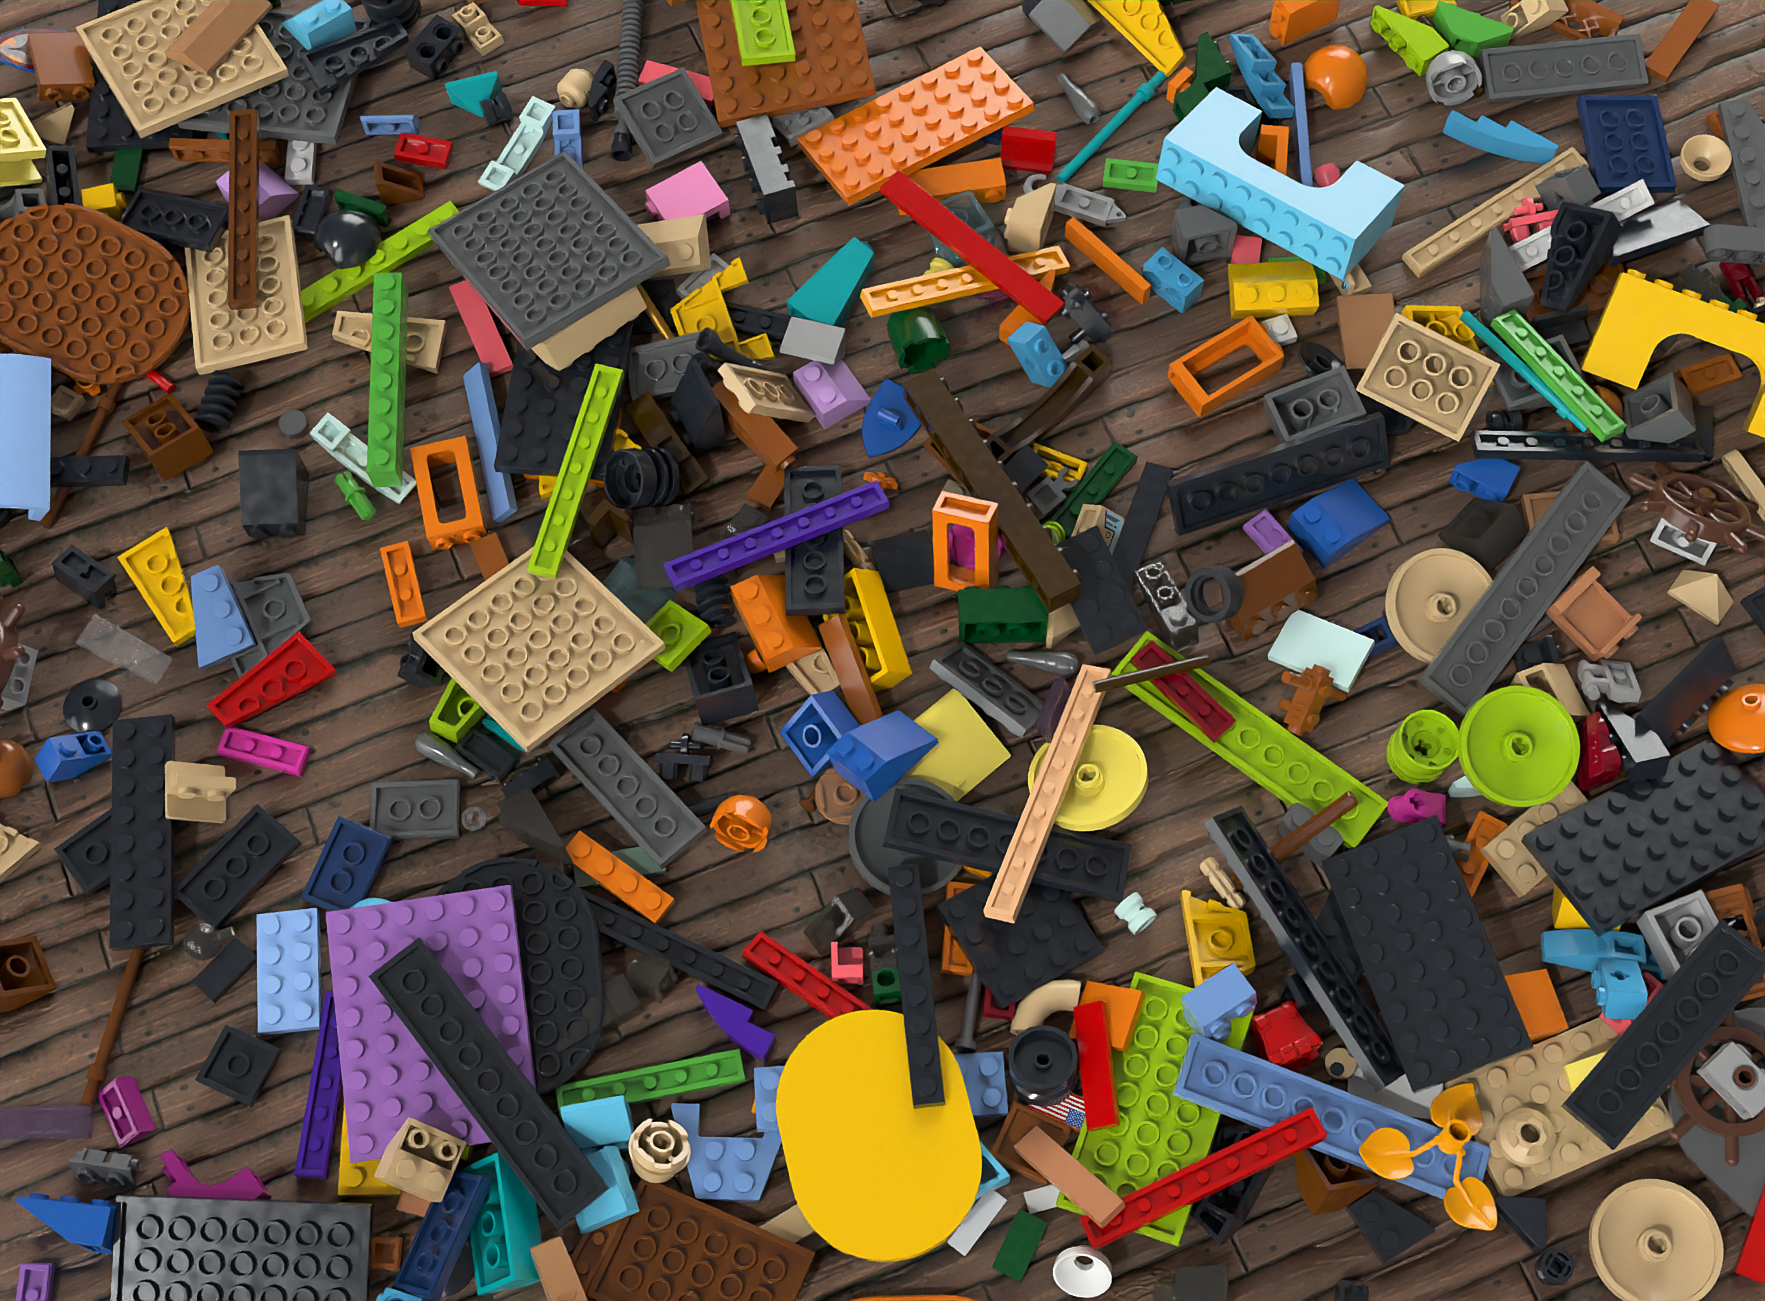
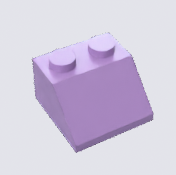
M264 162L259 163V222L276 217L299 197V193ZM227 171L216 183L224 199L229 202V171Z
M814 360L793 372L795 388L813 410L816 419L824 430L871 402L870 397L843 360L834 365Z

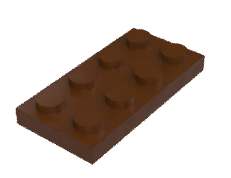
M1604 262L1571 308L1587 305L1588 312L1585 317L1602 314L1621 272L1625 273L1622 263L1609 267ZM1547 269L1523 274L1535 294L1524 318L1529 325L1534 316L1556 311L1540 305L1544 275L1547 273Z

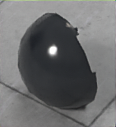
M341 209L329 213L319 222L313 236V243L320 253L322 250L326 253L331 263L337 269H346L365 263L376 254V250L381 242L382 232L369 215L359 210Z

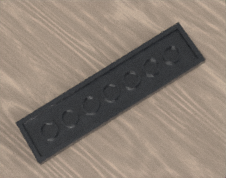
M1376 412L1166 482L1176 533L1181 536L1391 466L1384 415Z
M172 714L113 720L109 948L112 951L174 945L175 819H167L165 817V764L168 761H175V717Z
M896 788L883 847L998 874L1020 818ZM1053 826L1031 882L1121 903L1131 844Z
M1721 919L1561 1107L1610 1149L1614 1150L1764 974L1765 953Z

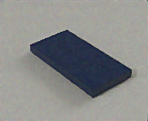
M454 1171L442 1202L430 1203L396 1277L393 1289L431 1301H440L493 1180L482 1175Z

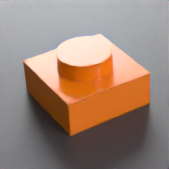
M1185 66L1168 83L1166 95L1168 101L1173 103L1176 94L1183 92L1192 85L1193 71Z

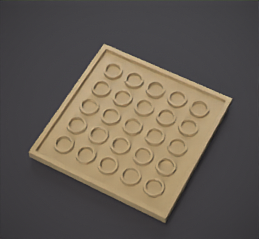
M142 0L77 26L76 30L140 138H143L288 77L287 67L259 24L246 35L208 76L165 56L164 52L214 0Z
M532 547L413 632L414 640L527 753L665 650V643L567 550L557 580L528 573L527 567L534 549Z

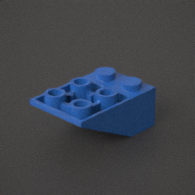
M33 1192L29 1194V1198L17 1196V1203L70 1243L90 1252L113 1254L116 1206H112L111 1202L93 1199L91 1204L80 1202L79 1198L61 1196L59 1201L50 1199L49 1195Z

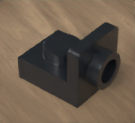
M1545 635L1544 639L1540 642L1521 644L1512 657L1516 672L1518 673L1542 663L1557 664L1561 659L1559 645L1554 643L1552 635Z

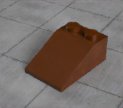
M171 393L122 421L130 435L165 482L179 476L187 468L204 461L207 456L214 453L200 427Z

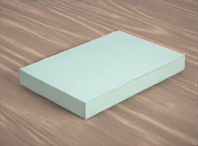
M1297 610L1287 619L1268 653V660L1303 673L1306 667L1312 669L1314 664L1331 670L1329 676L1334 678L1331 686L1349 693L1375 644L1373 639Z

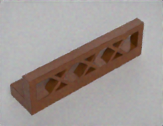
M1512 0L1509 8L1515 6L1520 0ZM1564 0L1568 12L1547 26L1572 40L1592 38L1591 34L1594 33L1610 37L1617 35L1624 16L1592 0ZM1576 21L1581 24L1582 29L1573 30L1568 26L1567 22Z

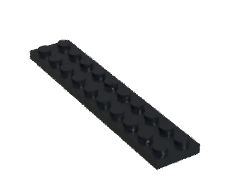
M1242 805L1207 820L1204 825L1208 830L1211 840L1218 845L1225 856L1227 865L1234 870L1241 881L1243 890L1252 898L1259 909L1261 918L1268 923L1275 934L1277 943L1288 954L1293 962L1295 971L1304 979L1309 987L1312 998L1320 1004L1328 1017L1330 1026L1337 1031L1345 1043L1348 1054L1355 1059L1361 1068L1366 1082L1377 1093L1403 1076L1405 1072L1391 1036Z
M417 938L368 976L557 1230L610 1189L422 938Z

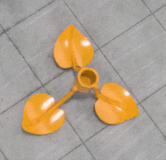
M1472 1083L1453 1086L1435 1097L1430 1106V1115L1432 1121L1437 1126L1442 1127L1443 1130L1438 1136H1435L1431 1141L1416 1150L1409 1151L1410 1143L1407 1137L1393 1128L1375 1130L1359 1147V1153L1366 1165L1376 1174L1391 1180H1401L1410 1176L1414 1171L1411 1157H1416L1435 1145H1438L1440 1150L1446 1154H1456L1453 1175L1455 1187L1449 1188L1444 1195L1446 1212L1453 1221L1467 1228L1488 1231L1496 1228L1497 1211L1493 1197L1486 1185L1475 1177H1467L1462 1182L1459 1179L1463 1156L1466 1154L1463 1147L1472 1136L1481 1130L1483 1124L1482 1111L1476 1099Z

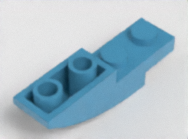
M1592 929L1554 930L1542 932L1540 935L1542 961L1592 972V970H1597L1599 958L1638 961L1641 974L1647 972L1658 980L1664 981L1666 979L1648 944L1644 943L1643 935L1609 931L1598 937Z

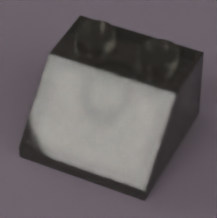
M1474 497L1438 536L1440 540L1453 550L1470 556L1482 567L1493 569L1520 542V539L1529 530L1515 505Z

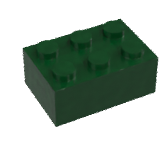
M1030 584L1023 586V588H1010L1006 585H999L993 589L969 586L958 590L959 643L961 641L966 644L1046 642L1048 611Z

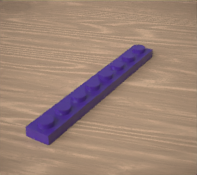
M876 480L664 563V569L675 592L886 510L889 508V501Z

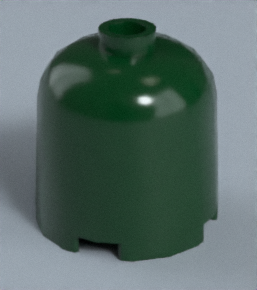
M929 305L894 312L890 315L887 323L888 336L901 369L906 368L911 374L924 373L932 368L935 369L934 363L944 357V360L949 357L951 352L950 342L937 314Z

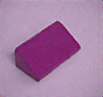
M133 1077L115 1078L97 1093L120 1148L132 1144L156 1129Z

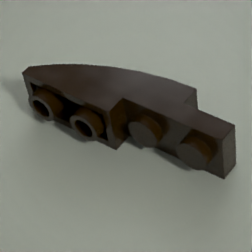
M646 391L625 407L650 446L664 448L673 455L680 475L679 486L687 496L711 480L649 391Z

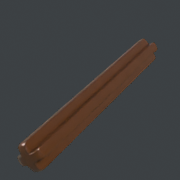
M1350 791L1346 792L1269 848L1276 860L1280 862L1358 805L1357 798ZM1236 873L1233 874L1230 878L1231 882H1233L1238 890H1241L1243 888L1242 883Z

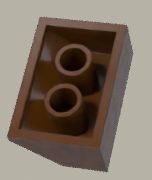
M1293 540L1235 573L1243 587V601L1239 611L1233 617L1226 619V621L1247 641L1255 635L1261 634L1265 629L1277 622L1286 619L1302 607L1308 606L1318 598L1315 577ZM1220 584L1222 601L1224 604V590L1222 588V585Z

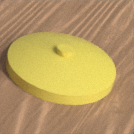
M1105 725L1092 726L1055 819V825L1074 831H1094L1118 823L1136 809L1147 790L1149 774L1144 753L1132 737L1113 727ZM1053 737L1037 751L1031 762L1028 772L1030 793Z

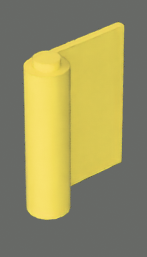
M952 689L914 720L915 723L936 737L939 743L901 778H915L931 782L945 790L957 802L1009 759L1011 754L958 690Z

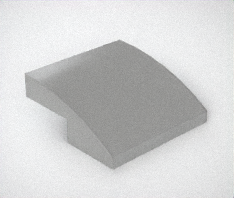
M825 106L769 118L771 125L790 148L798 144L797 138L834 120L833 114Z

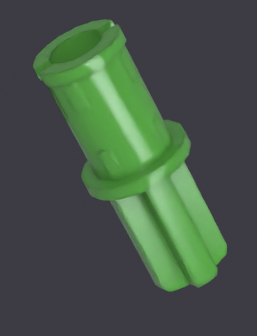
M349 471L343 472L347 478L346 480L341 473L338 474L335 478V483L346 496V503L353 506L362 520H371L376 515V509L366 497V490L359 487Z

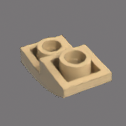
M474 2L452 15L453 20L462 28L464 35L482 56L505 43L502 35L489 23L486 14Z

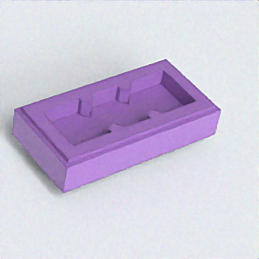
M1266 509L1243 526V530L1266 555L1290 540L1294 541ZM1296 543L1297 547L1299 548L1302 554L1303 549Z

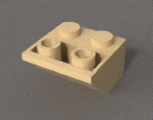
M1542 663L1516 673L1509 685L1533 687L1548 693L1566 708L1574 723L1590 716L1564 664Z
M408 1117L387 1145L373 1178L427 1201L442 1202L466 1141Z

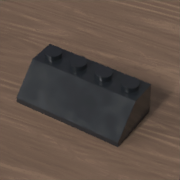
M1717 635L1634 719L1657 733L1667 750L1676 741L1673 736L1678 731L1684 734L1695 722L1692 717L1698 711L1703 715L1715 702L1711 698L1717 692L1723 695L1734 683L1730 678L1737 669L1723 639Z

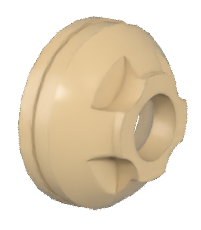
M1697 135L1688 139L1680 153V164L1683 170L1692 178L1700 181H1713L1722 177L1728 170L1732 160L1731 151L1725 142L1711 135ZM1703 161L1708 165L1709 169L1707 171H1700L1696 169L1694 162Z
M1519 1108L1510 1111L1500 1120L1496 1129V1141L1500 1152L1507 1160L1518 1166L1534 1167L1542 1164L1550 1157L1556 1144L1555 1130L1551 1122L1545 1115L1534 1109ZM1525 1125L1534 1126L1539 1134L1537 1142H1526L1521 1136V1128Z

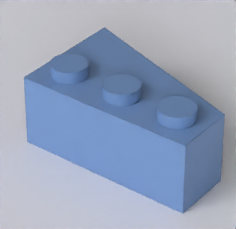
M216 565L190 576L199 668L203 671L231 660L230 657L257 646L224 569Z

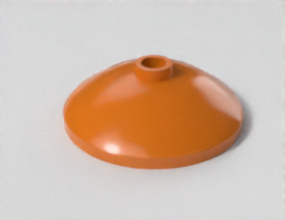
M1749 684L1734 688L1720 696L1713 703L1708 712L1707 723L1711 736L1718 744L1729 750L1741 753L1765 752V684Z

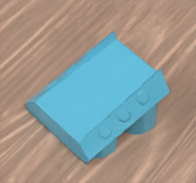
M604 1146L603 1149L586 1155L610 1189L575 1216L581 1234L589 1233L639 1212L637 1195L629 1181L631 1173L629 1164L621 1158L618 1146Z

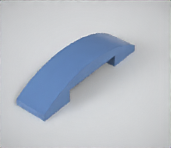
M579 109L552 111L555 156L566 151L583 169Z

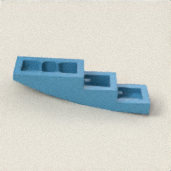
M1230 34L1229 41L1237 64L1257 103L1269 118H1292L1295 108L1283 95L1286 84L1274 71L1277 63L1276 59L1254 34Z
M1454 110L1448 116L1443 130L1444 134L1467 145L1520 161L1546 164L1554 159L1559 145L1512 120L1505 128L1483 115L1475 122Z

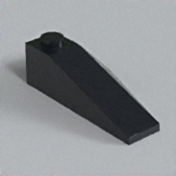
M1562 202L1550 230L1552 239L1550 249L1547 252V259L1549 261L1547 273L1544 275L1540 304L1542 307L1568 313L1612 252L1623 229L1612 211Z

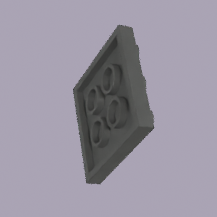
M684 67L614 97V105L652 169L722 138L723 132Z

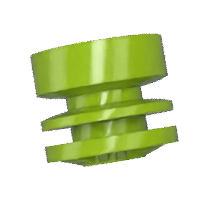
M1420 710L1410 714L1389 738L1386 747V758L1392 772L1401 780L1411 784H1428L1435 781L1458 757L1457 741L1459 731L1452 720L1445 714L1435 710Z

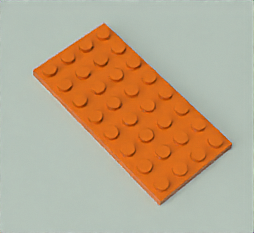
M978 47L797 138L801 150L849 206L879 191L880 187L898 170L908 176L1035 111L1034 102L981 47Z

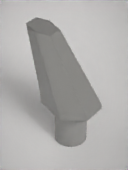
M1081 340L1077 345L1074 344L1063 353L1062 357L1066 364L1072 363L1089 347L1088 342Z

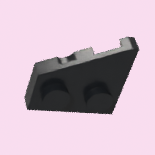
M1372 1191L1346 1208L1382 1265L1435 1232L1433 1226L1376 1191Z

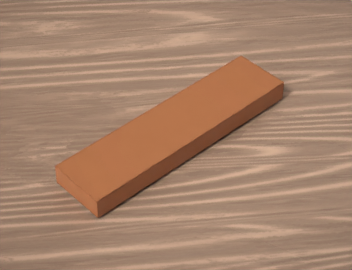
M1037 1125L1014 1145L1015 1151L1102 1229L1125 1208L1122 1199Z

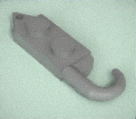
M1034 174L1028 177L1023 186L1024 194L1034 191L1032 184L1037 180H1045L1046 175ZM1065 183L1063 185H1056L1054 211L1103 227L1108 223L1126 221V215L1114 204L1115 199Z

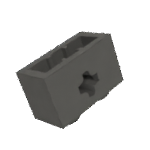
M1586 164L1555 172L1535 186L1549 211L1559 210L1562 202L1589 207L1594 203L1592 199L1601 193Z

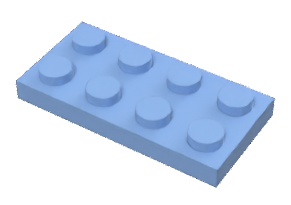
M318 908L256 914L258 1033L263 1036L320 1029L322 1018L320 911Z

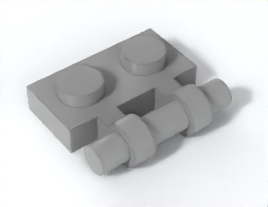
M1600 659L1599 665L1589 664L1586 660L1578 663L1577 675L1582 682L1581 687L1584 694L1590 700H1597L1600 697V693H1606L1609 700L1618 703H1639L1641 690L1630 662Z

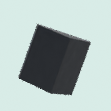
M927 530L870 541L876 568L886 594L934 584L933 544Z

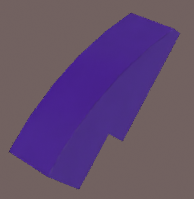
M698 984L696 987L698 997L719 1029L746 1053L766 1064L777 1043L775 1035L752 1024L755 1019L753 1010Z

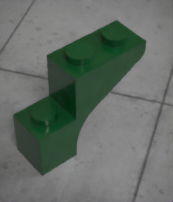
M1208 32L1202 33L1198 37L1194 83L1183 92L1174 96L1172 111L1179 122L1216 87L1223 90L1224 86H1229L1231 75L1233 74L1232 66L1228 60H1224L1217 41L1212 40Z

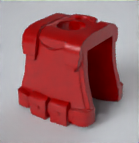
M1291 1000L1283 1002L1280 1006L1263 1014L1251 1017L1250 1033L1259 1048L1262 1060L1294 1072L1308 1066L1319 1056L1317 1049L1323 1045V1042L1318 1033L1316 1034L1306 1024Z

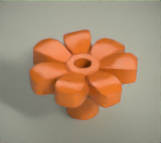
M865 472L863 479L870 483L877 480L883 491L884 489L891 488L897 490L899 485L895 478L885 477L886 474L882 472H876V474Z

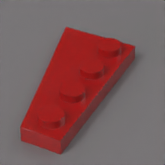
M298 631L206 706L226 729H229L337 675V671Z

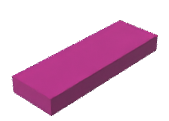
M231 727L225 729L216 752L223 757L302 777L312 750L308 746Z

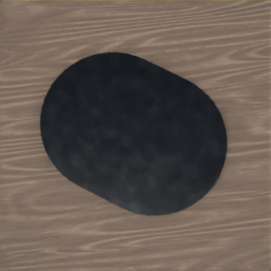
M524 857L490 859L463 870L460 875L447 885H444L435 896L506 885L512 886L536 1091L542 1097L555 1091L577 1075L592 1056L603 1031L606 1014V995L598 924L593 909L583 892L568 876L558 869Z

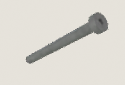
M974 969L970 978L961 1037L955 1040L954 1045L956 1050L970 1053L976 1051L977 1043L973 1041L982 987V981Z

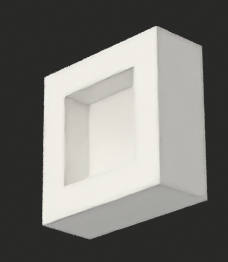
M1287 314L1261 322L1265 326L1268 336L1281 347L1297 341L1298 336Z

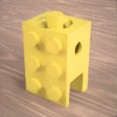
M17 98L0 99V187L42 183V178L32 159L45 158L46 148Z

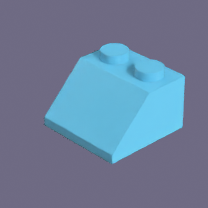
M321 0L283 22V26L307 50L357 31L352 9L344 0Z
M624 1095L560 1107L565 1130L585 1156L603 1149L604 1146H618L620 1153L628 1151V1143L634 1132L631 1107Z

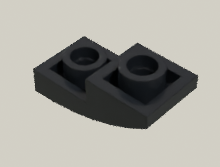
M604 60L597 70L589 92L588 105L591 118L595 122L598 121L602 114L604 115L608 112L611 105L608 91L614 88L617 80L614 64L607 60Z

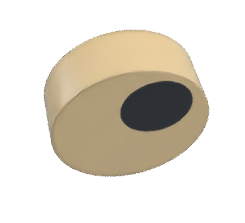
M1335 1048L1327 1054L1325 1070L1332 1079L1345 1081L1350 1079L1356 1071L1357 1062L1348 1054L1345 1048Z

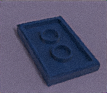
M338 816L301 899L329 911L350 909L357 902L368 899L395 839L347 818Z

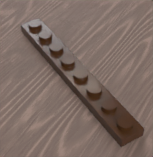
M257 109L230 111L228 306L231 310L259 307L260 114Z

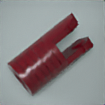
M1720 262L1719 267L1735 300L1740 298L1746 303V295L1742 289L1744 287H1747L1754 301H1756L1757 297H1763L1748 264Z

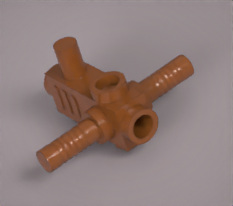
M1314 664L1312 669L1306 667L1305 671L1299 675L1289 671H1285L1282 674L1281 679L1284 683L1297 687L1292 702L1283 698L1278 703V708L1287 713L1283 721L1289 724L1286 730L1299 736H1304L1305 732L1311 733L1314 725H1317L1320 720L1319 713L1327 697L1340 702L1346 699V691L1331 686L1334 678L1329 676L1331 670Z

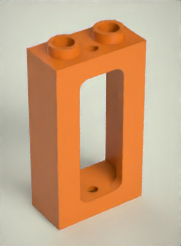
M1250 315L1170 363L1167 378L1196 415L1202 418L1281 370L1285 355L1282 347L1277 342L1274 343L1268 336L1265 326L1261 322H1257ZM1244 346L1250 347L1262 363L1208 396L1194 379V376Z
M466 436L410 448L426 536L432 550L449 549L453 545L464 542L470 543L487 536L471 448ZM456 462L466 517L462 520L440 523L429 468Z
M942 491L932 509L934 586L957 592L969 586L993 589L998 582V503ZM949 523L970 527L974 530L975 570L949 564Z

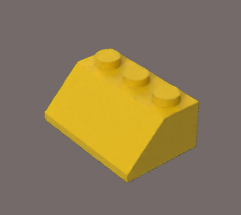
M1308 261L1228 264L1231 319H1244L1250 315L1254 318L1277 317L1284 314L1288 316L1314 315L1319 307L1318 283L1312 263Z

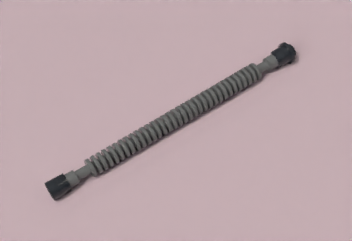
M623 0L615 97L638 86L644 0ZM614 106V116L619 119V123L615 127L614 139L611 145V157L616 161L625 162L632 158V135L616 106Z

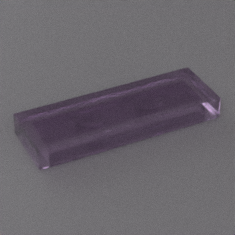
M0 1107V1140L92 1139L95 1107Z

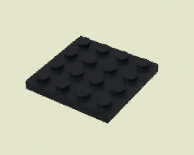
M993 874L938 904L935 910L984 986H987L992 994L991 997L999 1009L1005 1010L1015 1002L1017 1003L1024 999L1035 989L1052 980L1063 977L1100 956L1105 949L1066 891L1031 882L1015 923L985 917L983 910L998 875Z

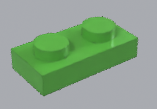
M1106 158L1102 187L1156 193L1158 183L1156 175L1159 164Z

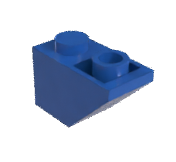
M1478 459L1456 465L1448 482L1460 491L1470 492L1480 497L1487 504H1495L1501 507L1521 467L1504 459Z
M99 730L50 737L37 754L35 761L46 781L54 782L75 778L111 757L112 751Z

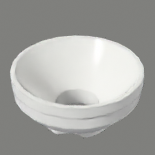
M1079 1245L1068 1248L1057 1256L1053 1267V1277L1057 1285L1070 1295L1083 1298L1095 1297L1104 1293L1109 1288L1112 1281V1267L1107 1257L1098 1250L1094 1251L1093 1248L1087 1245ZM1078 1256H1088L1094 1262L1084 1265L1079 1263L1076 1258Z

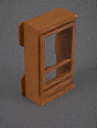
M1739 883L1705 892L1704 895L1718 920L1743 914L1748 931L1739 930L1737 932L1743 937L1749 935L1752 944L1763 952L1753 922L1756 911L1748 888ZM1765 972L1763 974L1764 983L1753 985L1739 1003L1765 997Z

